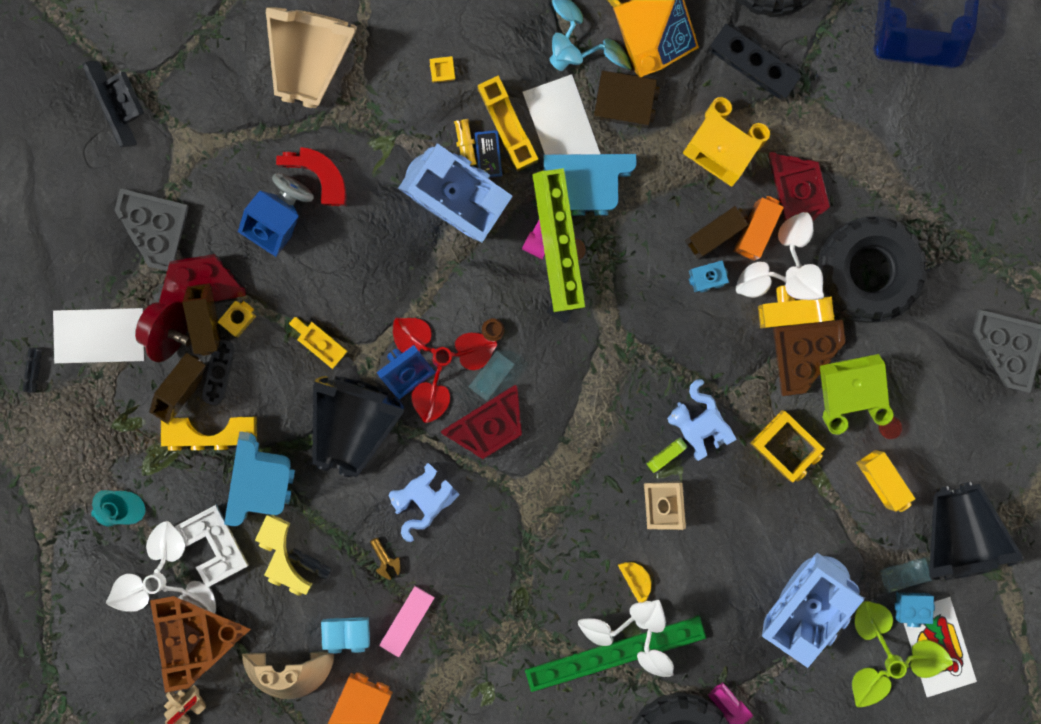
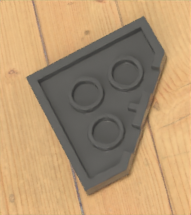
M120 188L115 207L116 214L121 219L134 244L138 247L148 267L167 271L169 262L176 260L189 206Z
M978 310L973 334L1006 388L1031 393L1041 352V325Z

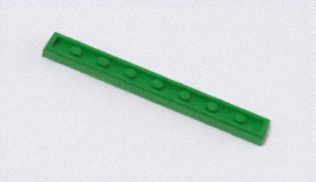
M700 616L666 625L662 632H652L649 644L650 651L658 650L664 652L706 639ZM648 631L614 641L608 646L594 647L526 668L525 673L531 692L638 660V653L645 652L644 646Z

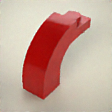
M300 147V156H297L295 152H283V156L276 157V165L280 168H304L317 174L322 186L321 204L323 206L346 207L347 194L344 179L338 168L325 155L313 149Z

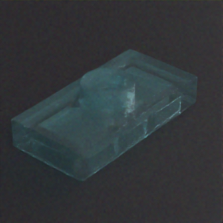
M924 557L880 570L887 593L931 580Z

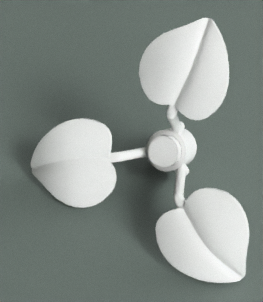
M803 212L789 218L782 224L778 233L781 244L790 246L796 267L789 268L784 277L775 272H769V265L765 262L753 263L738 278L736 292L738 294L751 298L762 296L771 286L772 280L770 277H775L786 283V291L793 298L800 300L824 298L822 271L813 264L802 266L795 252V246L804 247L812 238L813 220L809 213Z
M164 521L156 526L147 540L146 549L148 556L153 560L161 559L154 573L147 576L144 581L139 576L131 573L120 576L115 581L106 601L107 605L118 610L138 611L149 602V594H155L161 590L164 592L174 591L183 593L179 596L180 599L212 613L216 612L215 597L211 589L206 587L203 582L191 581L187 585L186 590L166 586V578L160 573L165 560L170 562L176 561L183 555L185 550L183 536L169 521Z
M659 600L633 604L630 608L632 617L615 631H611L607 623L598 619L578 620V625L585 636L593 643L601 646L611 645L613 642L612 636H616L635 620L640 628L648 629L644 646L645 652H639L637 655L640 665L646 671L657 676L671 677L674 675V666L670 658L658 650L650 651L649 649L652 632H662L666 625L665 615Z

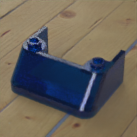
M879 0L873 46L875 56L885 61L944 68L959 67L966 59L976 30L979 0H967L965 2L964 16L957 18L953 22L951 33L906 28L907 17L905 12L899 8L890 7V0Z

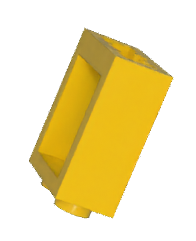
M783 410L750 443L790 482L800 481L807 474L805 469L811 463L815 465L823 457L821 453L825 450ZM786 423L814 448L792 473L764 447Z
M874 450L856 462L887 509L903 512L912 505L910 502L915 500V497L885 452Z

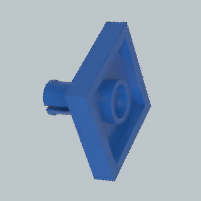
M415 345L404 353H401L399 349L392 350L397 358L390 352L387 355L390 363L376 372L398 399H401L436 373Z

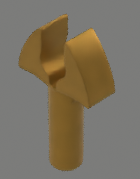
M372 539L370 543L381 561V566L376 571L381 576L391 580V576L386 570L387 564L393 566L397 575H399V557L395 559L389 558L379 539Z

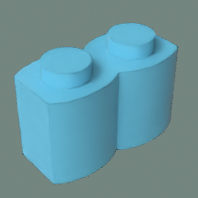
M369 617L330 618L321 621L322 649L328 650V653H341L342 649H351V652L358 653L364 652L365 648H369Z

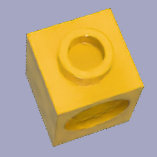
M235 301L218 323L232 335L239 337L256 317L252 313L254 308L245 301L242 303ZM237 311H241L244 314V320L240 324H236L233 320V315Z

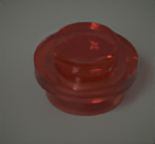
M893 417L889 424L879 425V432L884 438L895 439L902 432V424L898 418Z

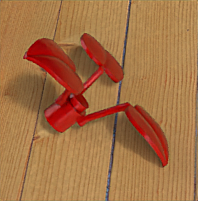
M395 318L393 322L394 342L402 353L415 345L419 352L422 348L424 351L433 354L432 362L437 367L433 385L427 382L419 384L414 389L411 398L413 407L422 421L425 423L432 422L445 412L450 402L449 390L445 386H437L442 368L448 366L452 357H460V364L464 368L479 370L489 362L497 347V342L488 341L484 338L483 334L465 333L455 341V349L458 353L451 352L445 347L435 350L425 346L431 340V329L426 322L418 318Z

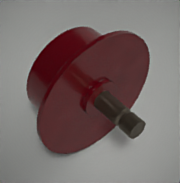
M174 301L164 305L155 302L149 305L141 314L136 325L135 337L140 345L146 347L147 356L152 361H166L179 349L181 344L186 346L191 344L190 337L186 336L188 326L183 303Z

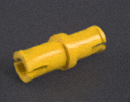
M469 120L454 121L458 138L456 144L460 148V154L472 162L470 165H477L473 150V144L475 143L474 139H471Z

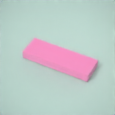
M414 586L379 646L399 657L435 597Z

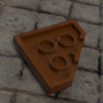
M843 320L773 328L781 396L805 394L815 379L821 374L820 366L829 364L837 351L845 344Z

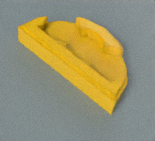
M635 562L617 564L638 603L645 602L651 592L652 585L648 572Z

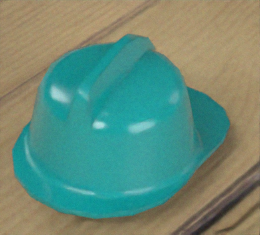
M102 490L93 497L91 517H95L97 522L103 526L136 524L145 515L144 502L132 492Z

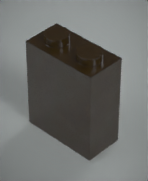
M602 70L593 119L647 128L649 123L654 122L656 110L652 109L653 100L657 101L660 87L656 86L657 80Z
M734 206L687 238L685 242L695 257L699 259L748 225L746 222L748 217L742 208L737 209Z
M211 284L187 286L182 303L193 353L203 356L213 354L218 349L221 331Z
M186 352L155 391L149 410L151 414L169 425L200 385L206 367L200 358L191 356Z

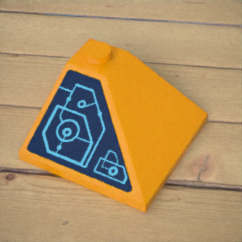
M631 0L613 7L634 72L639 77L661 70L699 48L684 0Z

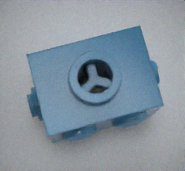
M723 260L689 270V283L693 286L694 292H707L710 288H721L724 284L729 283L727 278L728 271L724 267Z
M897 592L894 607L898 622L907 623L908 627H921V624H933V611H935L934 596L928 593Z

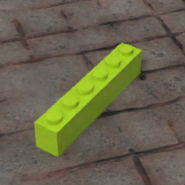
M564 168L532 174L553 311L584 308L585 302Z

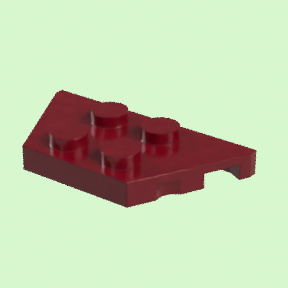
M774 152L768 153L780 205L783 206L784 221L803 212L809 213L814 221L830 207L819 162L802 160L792 156L788 157Z
M216 254L170 261L159 303L167 305L174 301L183 302L187 286L211 284L214 301L246 296V290L237 283L229 269L223 266L219 257Z
M516 384L440 432L482 459L522 435Z

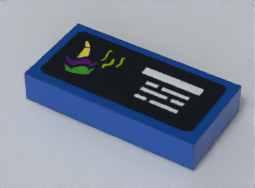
M498 131L475 132L478 168L487 172L490 175L489 178L502 177Z

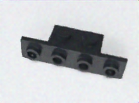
M99 61L83 63L86 77L90 81L95 91V96L101 104L105 118L114 133L115 140L121 148L137 145L128 123L143 115L144 111L126 72H119L107 79Z

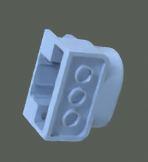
M439 144L428 148L424 154L411 162L406 171V176L398 189L440 219L446 221L468 237L482 243L512 198V195L489 180L490 175L487 172L470 166L472 162L464 156L452 154Z
M816 553L812 558L802 563L784 587L778 601L766 615L762 637L808 668L826 645L831 646L837 637L836 633L840 628L845 629L851 620L850 616L864 601V598L859 595L858 586L851 581L847 568L837 559L822 556L819 553Z

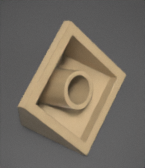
M680 481L644 483L647 529H686L683 483Z

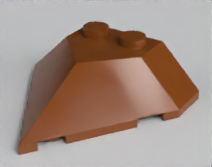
M175 596L150 600L165 693L188 689L251 629Z

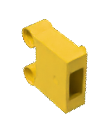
M718 97L705 112V120L683 151V154L732 187L740 178L754 154L769 139L770 131L766 125L756 123L745 134L725 120L731 113L732 105L726 98Z
M785 286L776 288L778 303L758 306L760 329L834 320L832 297L795 301V298L787 293Z

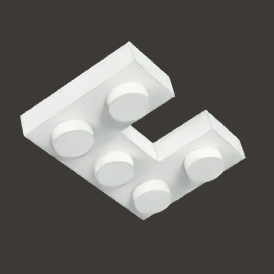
M217 505L175 526L184 538L185 547L205 536L211 545L216 557L196 567L206 587L249 566L228 525H224L225 519Z

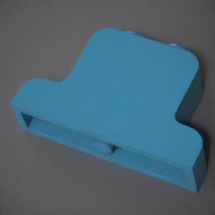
M636 154L543 156L544 171L564 168L572 216H585V212H594L595 216H608V212L612 211L618 204V177H630L631 172L636 167Z
M239 432L224 525H240L247 518L249 511L278 515L283 511L284 504L289 505L291 491H288L287 487L288 483L293 484L295 470L290 469L291 462L289 458L283 455L259 452V442H257L256 437L252 433Z

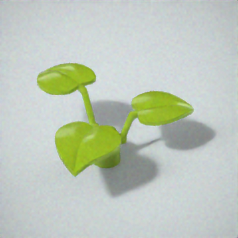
M870 601L862 602L857 608L854 622L858 634L865 640H871L878 636L888 655L885 661L887 671L881 670L878 673L874 668L868 667L859 670L854 675L852 690L857 707L870 706L885 698L891 689V681L887 677L902 678L907 672L909 663L912 671L921 678L933 677L945 668L953 665V661L947 651L939 644L930 640L916 642L912 646L913 656H908L905 662L900 656L892 655L881 633L888 632L892 627L893 617L891 612L885 606Z

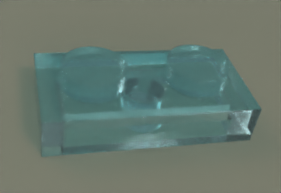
M496 351L469 385V388L487 401L515 364Z

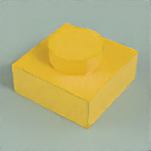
M452 56L430 59L432 83L455 81Z

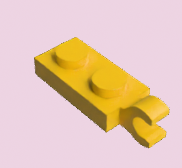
M294 317L289 323L301 334L297 340L332 369L348 352L313 322L307 327L297 317Z

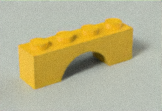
M499 75L479 84L478 91L516 171L519 172L538 163V157L519 123Z
M231 417L225 429L212 436L199 433L193 428L188 418H173L169 425L161 420V446H168V451L182 450V446H191V450H205V446H214V450H228V445H237L240 431L252 433L257 440V417Z

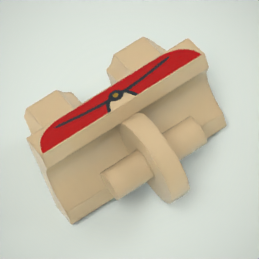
M195 685L186 693L183 690H179L176 694L174 692L166 694L169 701L164 705L167 709L164 713L167 719L165 723L189 724L190 717L185 714L189 709L193 710L196 714H200L206 708L205 701L200 696L199 689Z

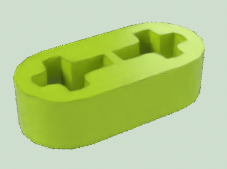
M680 437L646 464L655 473L688 446Z

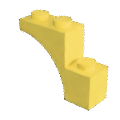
M268 514L255 541L260 543L259 546L268 551L276 550L264 576L269 577L268 581L274 585L281 586V584L290 587L289 591L301 596L302 593L307 595L312 583L302 578L294 569L290 560H288L286 538L290 523Z

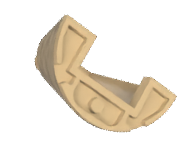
M267 7L266 19L274 95L282 97L281 100L284 102L295 103V99L303 101V106L317 108L356 33L357 27L353 24L349 27L346 21L301 10L286 11V8Z
M328 651L311 652L310 661L298 665H286L282 672H276L273 670L272 665H266V653L242 654V659L248 677L261 691L276 698L295 699L310 694L325 681L333 665L334 653H328Z

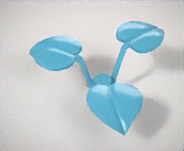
M552 0L556 12L565 20L570 21L571 24L566 35L555 33L552 38L553 55L550 57V62L557 70L563 71L569 64L580 65L583 62V57L600 49L604 50L605 56L616 65L629 71L632 69L627 53L620 44L612 39L606 38L603 40V44L580 53L569 40L576 23L581 24L583 22V15L580 9L571 0Z

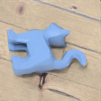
M702 379L694 381L690 385L689 392L696 402L706 403L707 410L691 420L689 410L684 404L678 402V407L672 410L667 418L670 425H675L681 429L684 438L694 447V457L697 461L707 456L704 438L713 435V444L716 448H719L724 443L728 445L737 440L729 425L723 420L717 409L716 401L712 396L699 393V388L704 384Z
M429 463L425 466V473L411 480L404 489L392 490L388 495L391 504L396 509V514L406 510L411 501H414L424 513L422 520L412 519L405 522L402 526L401 534L407 542L414 540L410 533L411 529H425L430 526L440 511L451 505L460 495L446 480L441 483L439 491L435 492L430 488L429 484L434 479L437 471Z

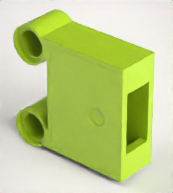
M879 354L820 366L825 406L822 418L831 433L837 435L847 430L848 421L844 415L845 413L865 409L868 410L874 422L878 425H886L892 421L894 414L889 406L886 368Z

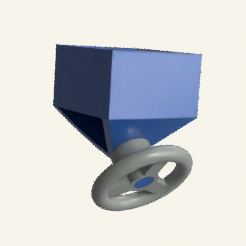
M275 173L272 176L275 185L281 189L278 195L259 191L244 209L238 229L240 234L275 257L278 256L292 237L299 217L293 206L295 201L298 199L303 202H311L314 198L312 192L305 185L282 173Z

